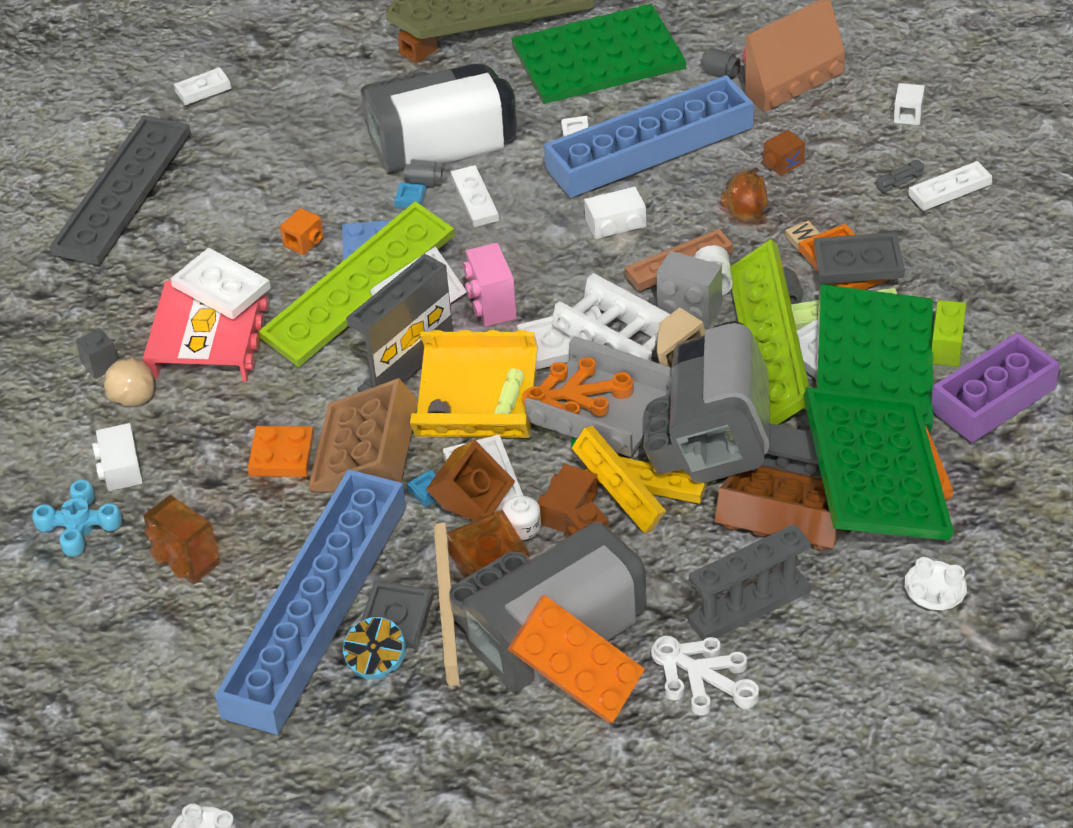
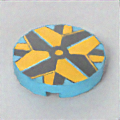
M371 617L358 622L349 630L344 640L343 654L347 665L356 675L365 679H381L386 677V674L392 670L394 672L400 667L406 655V641L402 631L394 622L382 617Z

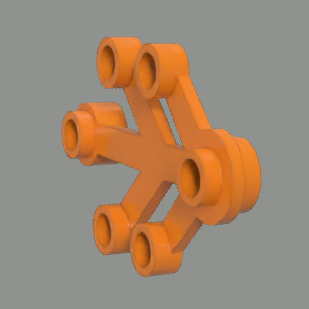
M585 357L579 360V370L562 388L552 390L559 381L565 380L568 376L567 365L563 362H555L550 366V375L540 386L530 387L523 392L522 403L525 406V399L528 397L566 411H573L572 413L580 415L581 406L590 410L596 416H604L609 412L608 400L605 397H595L592 399L586 395L611 391V394L616 398H628L634 392V381L628 373L619 372L611 380L581 385L589 376L594 375L596 372V361L593 358ZM565 399V400H567V401H569V402H566L565 404H562V403H560V402H558V401H556V400Z

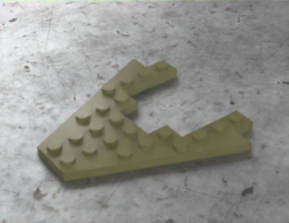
M394 0L386 10V20L419 39H425L519 21L529 23L535 18L591 9L594 7L595 0Z

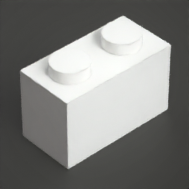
M636 187L584 199L585 220L595 239L646 227V206Z
M131 424L96 430L98 442L92 443L95 459H101V463H97L96 468L99 480L106 481L108 491L143 484Z

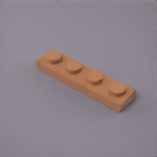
M717 229L625 267V276L639 292L657 284V270L670 251L694 257L701 248L715 245L724 248L730 254L733 253V243L720 229Z

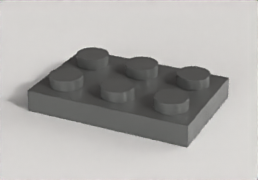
M897 232L814 238L813 247L820 284L904 278L905 276Z

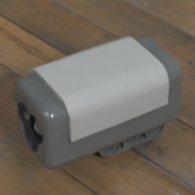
M592 522L532 559L527 558L520 552H509L456 583L449 591L451 611L454 620L465 630L472 652L511 692L515 693L529 683L537 686L547 680V678L507 650L540 596L546 595L594 632L609 641L634 625L636 616L646 609L645 566L641 558L604 524Z

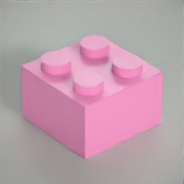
M498 242L466 250L467 262H463V269L469 282L465 283V289L468 299L473 298L474 300L472 304L475 316L481 317L485 327L517 319L514 278Z

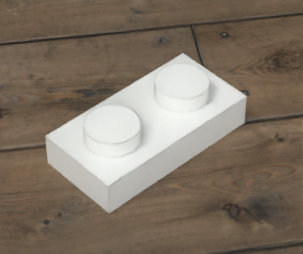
M219 67L175 83L174 88L184 105L231 89L230 80Z

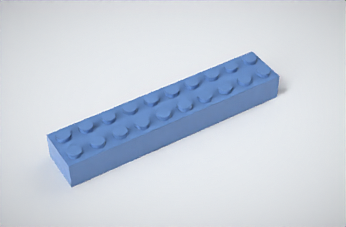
M350 469L347 470L216 692L215 697L221 719L279 735L406 508L403 483Z

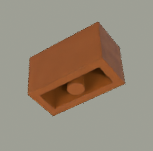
M564 464L559 473L553 475L546 494H542L538 499L541 525L565 533V528H567L566 514L591 501L594 502L597 497V474Z

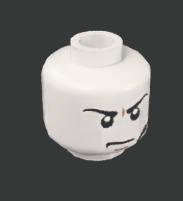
M515 496L504 503L501 512L503 530L507 536L516 540H528L539 533L541 513L540 506L536 500L527 496Z

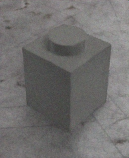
M101 328L76 340L81 363L94 379L105 375L108 368L118 361L114 343Z

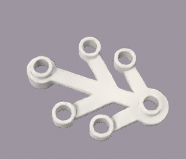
M662 636L655 641L651 648L653 661L664 668L666 677L665 695L668 699L679 700L684 696V683L678 679L676 665L687 671L693 695L691 698V709L697 715H705L711 708L710 697L705 693L703 680L733 696L734 702L742 709H750L758 702L759 687L754 681L749 679H743L735 683L714 671L728 668L733 673H742L747 668V657L742 652H733L730 655L719 656L721 653V643L716 638L709 637L703 641L680 644L674 637ZM708 647H715V649H713V650H710V649H707V648H708ZM702 653L705 659L694 660L688 656ZM734 661H740V662H742V663H740V664H735V663H733V662H734ZM671 688H678L679 690H677V691H672V690H670V689H671ZM702 702L705 703V705L699 706L697 705V703Z

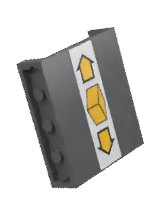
M423 254L347 316L348 326L365 335L371 377L366 379L357 388L358 392L398 378L404 382L422 367L424 345L420 336L421 332H430L432 330L453 332L447 268L442 262L427 254Z

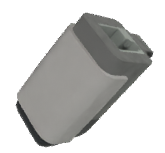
M729 321L715 325L712 329L705 330L704 336L677 344L672 355L671 393L652 400L645 409L643 446L655 472L663 474L684 469L685 473H689L692 481L705 483L759 468L763 464L764 455L768 452L770 446L769 373L752 332L741 322Z

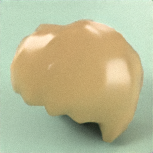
M131 357L126 360L116 361L108 368L105 374V395L109 401L120 403L123 406H141L149 401L154 394V374L144 361L137 360L136 358Z

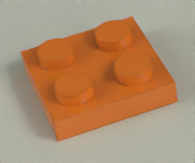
M256 426L248 464L249 476L307 477L314 440L313 426Z

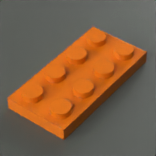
M546 595L539 597L526 621L507 649L607 723L614 722L645 670Z

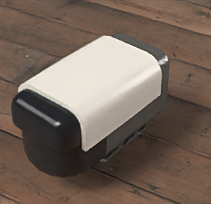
M483 63L469 64L431 74L427 72L412 73L364 85L360 90L363 115L368 123L370 140L387 173L401 169L405 170V164H410L411 159L447 164L502 150L504 144L513 141L517 135L514 91L507 80L499 78L491 67Z

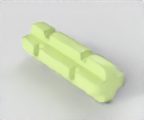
M514 368L508 370L507 381L504 382L498 400L500 404L496 406L494 414H512L511 410L514 409L520 391L518 387L523 382V371Z

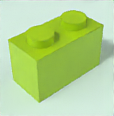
M937 301L932 342L933 364L960 367L966 312L965 302Z

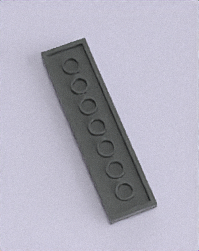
M143 115L49 246L51 255L99 265L190 134V125Z

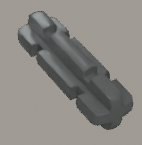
M914 160L908 163V165L906 164L889 172L888 175L885 174L877 179L878 189L882 192H887L893 189V186L897 187L913 179V176L916 178L924 173V164L919 160Z

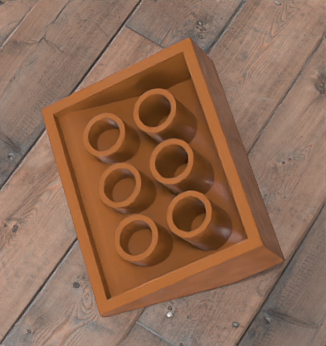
M761 465L754 470L729 476L719 488L715 522L723 524L725 528L733 530L743 528L752 530L754 534L759 536H769L795 524L811 541L812 547L822 550L833 549L841 536L843 529H833L822 478Z

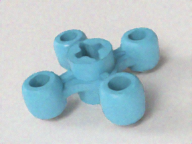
M77 480L71 485V499L63 504L61 511H56L52 506L43 504L37 506L32 513L34 525L41 532H50L58 525L66 528L60 536V546L64 554L70 557L78 556L84 551V536L92 531L93 525H100L106 531H115L122 524V514L117 505L112 503L104 504L99 510H92L88 507L93 503L95 493L93 486L87 480Z

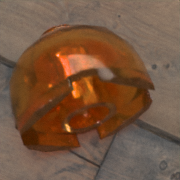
M756 167L734 173L726 183L725 191L721 193L724 208L728 207L730 214L735 219L743 222L765 221L767 213L762 214L763 207L768 206L766 186L763 176L757 177L756 172L760 170Z

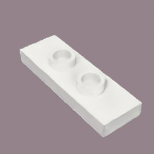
M476 165L450 171L452 182L473 227L498 222L499 214Z

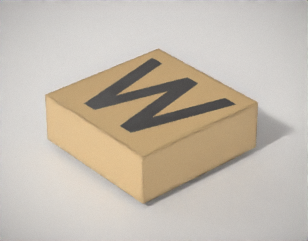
M809 220L785 230V237L797 250L800 241L820 234Z

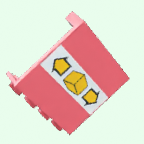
M165 281L143 361L151 369L156 379L159 378L163 363L239 365L242 381L247 382L249 371L253 370L255 365L254 351L259 349L260 338L258 331L264 327V312H267L269 309L268 295L263 294L236 318L231 319L172 287L171 281Z

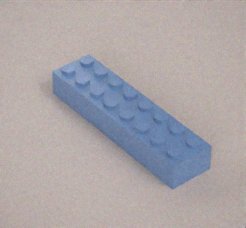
M725 75L544 144L545 168L565 193L572 198L753 128L754 103Z

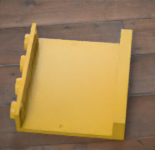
M432 330L430 332H421L420 336L424 345L418 406L417 413H411L410 425L415 437H491L500 435V438H530L531 423L526 414V407L522 403V394L526 389L535 386L538 344L534 332L517 330L515 332H500L498 330H488L487 332H472L470 330H460L458 332ZM514 368L523 371V382L518 387L520 391L514 409L511 410L512 414H494L496 406L500 404L498 400L504 382L507 381L508 370ZM436 399H441L443 402L447 401L451 406V413L427 412L430 403Z

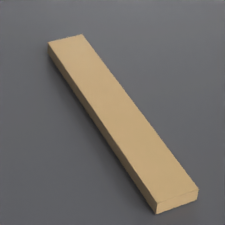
M437 523L434 526L446 681L449 686H458L460 681L455 621L451 611L449 596L452 585L446 523Z

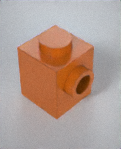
M299 208L280 225L283 246L303 256L324 238L321 217L302 208Z

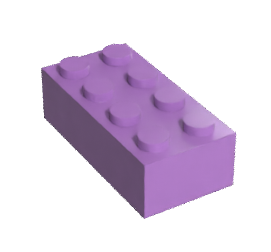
M1017 332L933 385L931 401L933 413L973 443L1056 389L1060 363Z

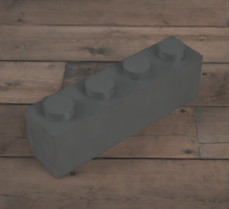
M770 423V446L768 452L764 455L762 465L822 478L812 432Z

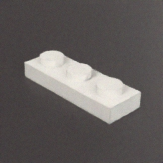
M976 161L909 187V196L924 211L991 185L992 175Z

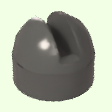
M436 399L430 403L427 413H451V406L447 401L443 402L441 399Z

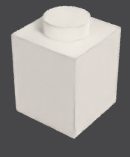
M898 84L894 123L920 125L925 85Z

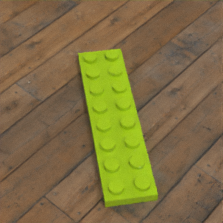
M414 201L259 330L260 338L299 368L348 326L347 316L372 297L370 293L372 288L432 248L436 247L439 249L455 236L454 228Z
M770 239L730 266L738 322L743 323L752 332L769 373L770 423L778 425L806 407L803 395L806 388L809 387L778 244Z

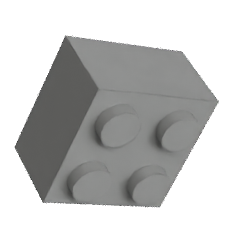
M670 251L657 270V307L669 314H672L678 308H682L701 320L704 326L709 328L722 307V265Z

